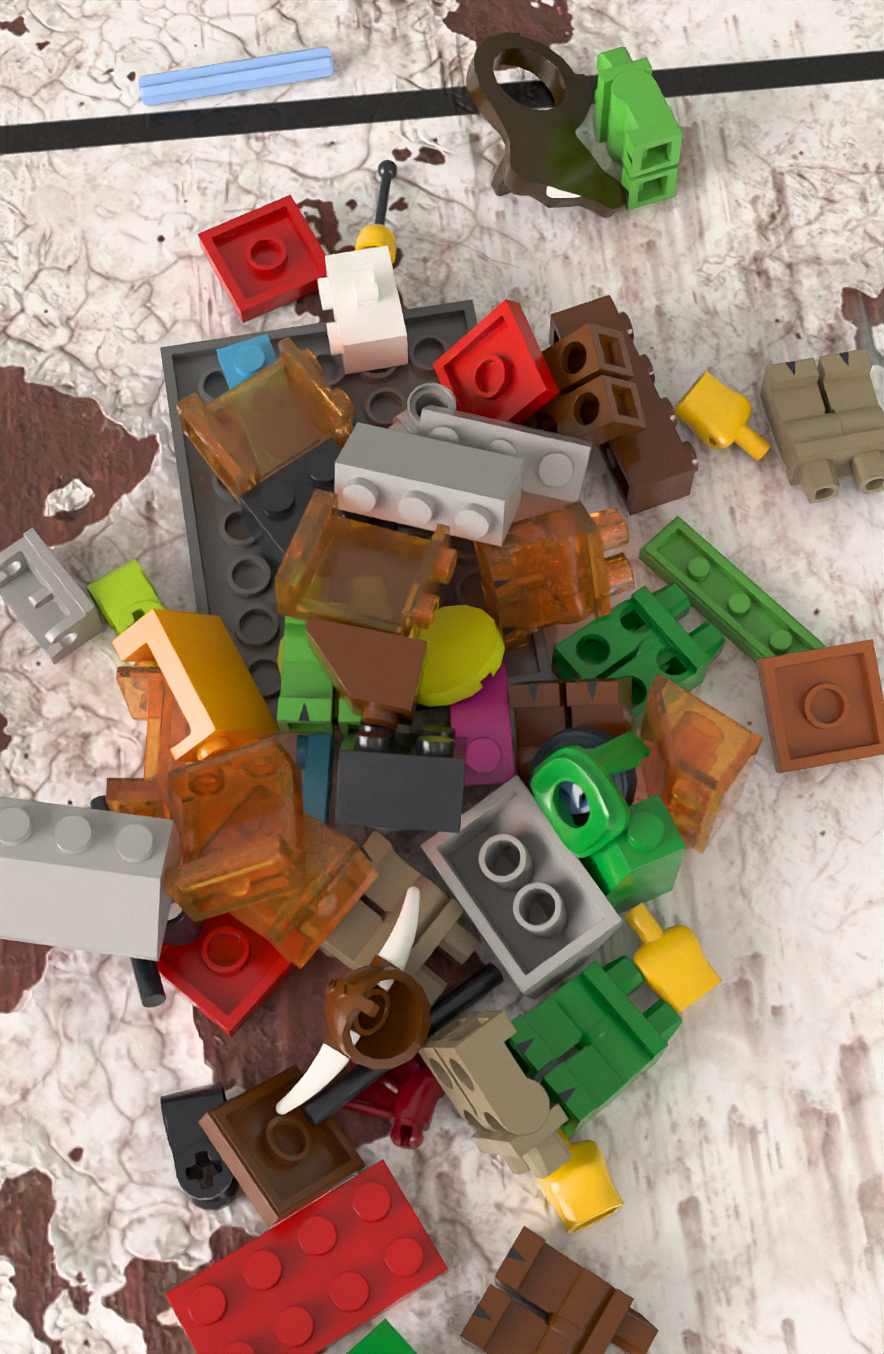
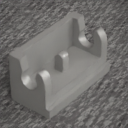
M31 528L23 533L24 537L0 552V595L52 663L56 664L104 631V627L94 604L36 531Z

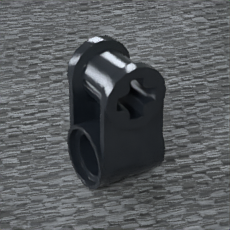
M222 1082L160 1096L164 1127L173 1154L177 1180L189 1201L197 1208L205 1211H218L228 1206L235 1199L239 1190L238 1181L198 1123L206 1112L227 1101ZM208 1165H214L217 1174L213 1176L214 1186L203 1188L199 1182L204 1176L203 1168Z

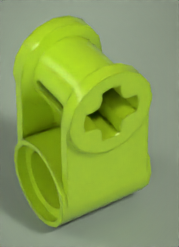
M135 558L85 586L104 620L111 629L114 628L118 636L152 609L166 610ZM136 662L139 666L146 669H160L156 663Z

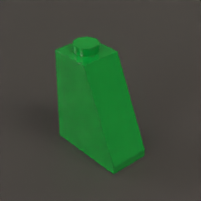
M659 794L629 806L630 823L624 832L594 854L578 858L618 914L634 908L642 902L645 903L672 891L687 847Z

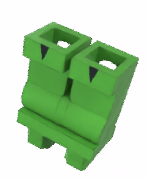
M623 46L601 52L597 55V70L599 73L598 86L594 95V103L596 105L594 133L599 143L607 141V154L622 167L621 185L626 193L625 207L629 211L672 198L675 195L678 173L677 164H679L683 132L657 82L652 77V66L647 57L633 61L627 48Z
M322 579L298 580L293 606H285L282 679L277 712V722L281 733L334 734L335 686L308 646L305 631L307 617L393 634L392 608H387L383 581H353L351 607H329V581ZM340 695L338 722L341 735H346L348 729H359L362 716L353 714Z

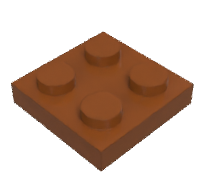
M873 639L756 660L777 773L884 754V699Z

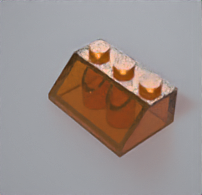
M658 673L651 682L639 738L651 751L650 756L640 761L648 798L657 794L660 795L687 847L686 849L693 847L703 854L740 800L763 738Z

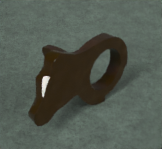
M504 32L487 37L476 49L469 64L466 87L481 114L501 135L505 144L506 154L501 160L491 183L495 194L503 196L512 192L519 196H530L544 204L547 208L580 206L600 217L610 218L626 204V193L621 183L600 167L590 151L576 136L575 131L583 123L591 107V90L585 74H575L560 55L543 43L521 36L520 33ZM502 65L517 66L533 73L552 92L556 107L549 110H539L519 104L508 96L497 83L493 68Z

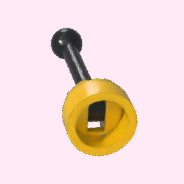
M384 160L378 166L381 184L375 223L361 230L356 240L355 251L388 245L393 264L397 250L395 234L384 225L391 180L396 177L398 168L393 161Z

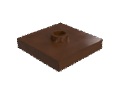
M297 1065L209 1110L198 1121L268 1228L356 1176L366 1166L332 1115L317 1127H313L305 1118L301 1107L317 1094L286 1114L282 1115L276 1111L277 1103L304 1076Z

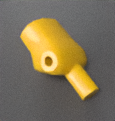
M707 370L692 384L674 407L676 417L691 429L697 439L712 449L722 450L735 442L756 461H759L771 447V444L747 425L753 411L749 399L724 385Z
M643 902L624 915V918L643 943L633 956V964L640 970L645 985L659 999L668 1002L677 1014L723 981L706 959L697 937L690 928L680 924L662 930Z
M559 1127L556 1131L573 1156L545 1179H537L549 1202L556 1210L566 1234L570 1235L612 1215L623 1208L625 1204L612 1181L605 1159L596 1142L583 1140L571 1143L569 1137Z

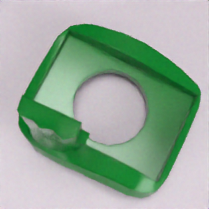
M633 730L595 748L584 749L578 745H566L550 755L535 767L530 785L536 802L562 843L577 858H584L594 854L621 835L630 823L629 806L610 776L638 767L640 765L639 761L651 755L650 749L637 737ZM564 781L573 782L586 795L590 814L584 826L575 825L566 803L559 794V787Z

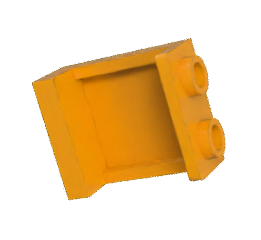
M152 609L112 641L121 661L156 663L167 680L191 727V734L170 750L175 762H199L202 766L216 762H233L234 765H242L261 755L265 750L263 744L280 732L276 721L220 616Z

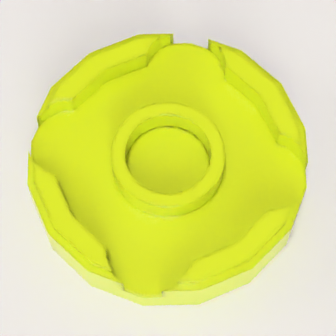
M469 605L446 606L430 612L409 626L402 635L427 641V662L417 702L429 707L452 705L473 696L483 688L480 681L486 678L489 672L494 676L500 668L505 650L501 632L494 619L483 609Z

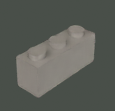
M357 422L335 461L334 508L502 547L520 507L524 459Z

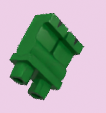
M671 583L653 593L644 585L631 595V599L619 603L554 645L551 669L559 680L574 679L575 681L593 678L632 677V728L636 733L637 729L664 708L672 705L688 691H692L703 683L708 666L721 654L726 641L712 623L704 622L689 634L681 627L678 621L689 614L691 604L687 595L676 583Z
M625 955L603 967L594 961L580 975L565 983L549 998L524 1016L518 1015L511 1021L517 1032L504 1041L526 1078L536 1082L541 1080L540 1085L545 1089L549 1103H558L569 1120L562 1124L560 1128L569 1139L658 1062L669 1045L667 1042L682 1023L681 1017L668 1002L659 999L643 1013L629 1000L628 997L641 987L644 979L640 970ZM576 1051H579L577 1054H575L573 1057H571L568 1061H566V1062L563 1064V1062H564L566 1059H568V1058H569L571 1055H573Z

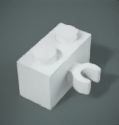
M388 245L325 255L327 277L318 278L319 294L323 311L333 309L335 322L326 323L331 355L342 354L345 374L408 364L407 332Z

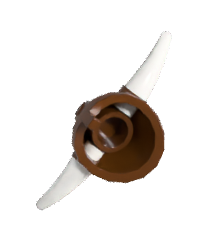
M412 886L408 888L396 925L378 955H375L370 965L355 969L340 978L337 977L335 980L332 979L327 985L324 993H326L325 1016L329 1032L322 1042L321 1050L307 1072L294 1088L277 1103L276 1111L279 1114H286L313 1097L346 1066L349 1060L374 1070L392 1069L410 1061L424 1046L431 1028V1007L423 987L410 974L403 972L412 950L418 924L420 891L417 887Z

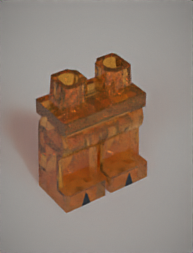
M581 501L565 505V511L547 512L512 522L502 547L474 540L479 573L482 578L481 584L486 612L494 619L501 632L505 652L526 646V635L556 624L578 623L586 619L591 613L595 619L611 614L609 597L635 588L634 573L629 560L623 552L604 558V551L626 545L630 542L628 525L617 508L589 514Z

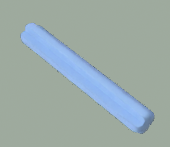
M323 46L143 75L139 78L138 84L143 104L151 106L330 77L333 74L334 67L329 47Z

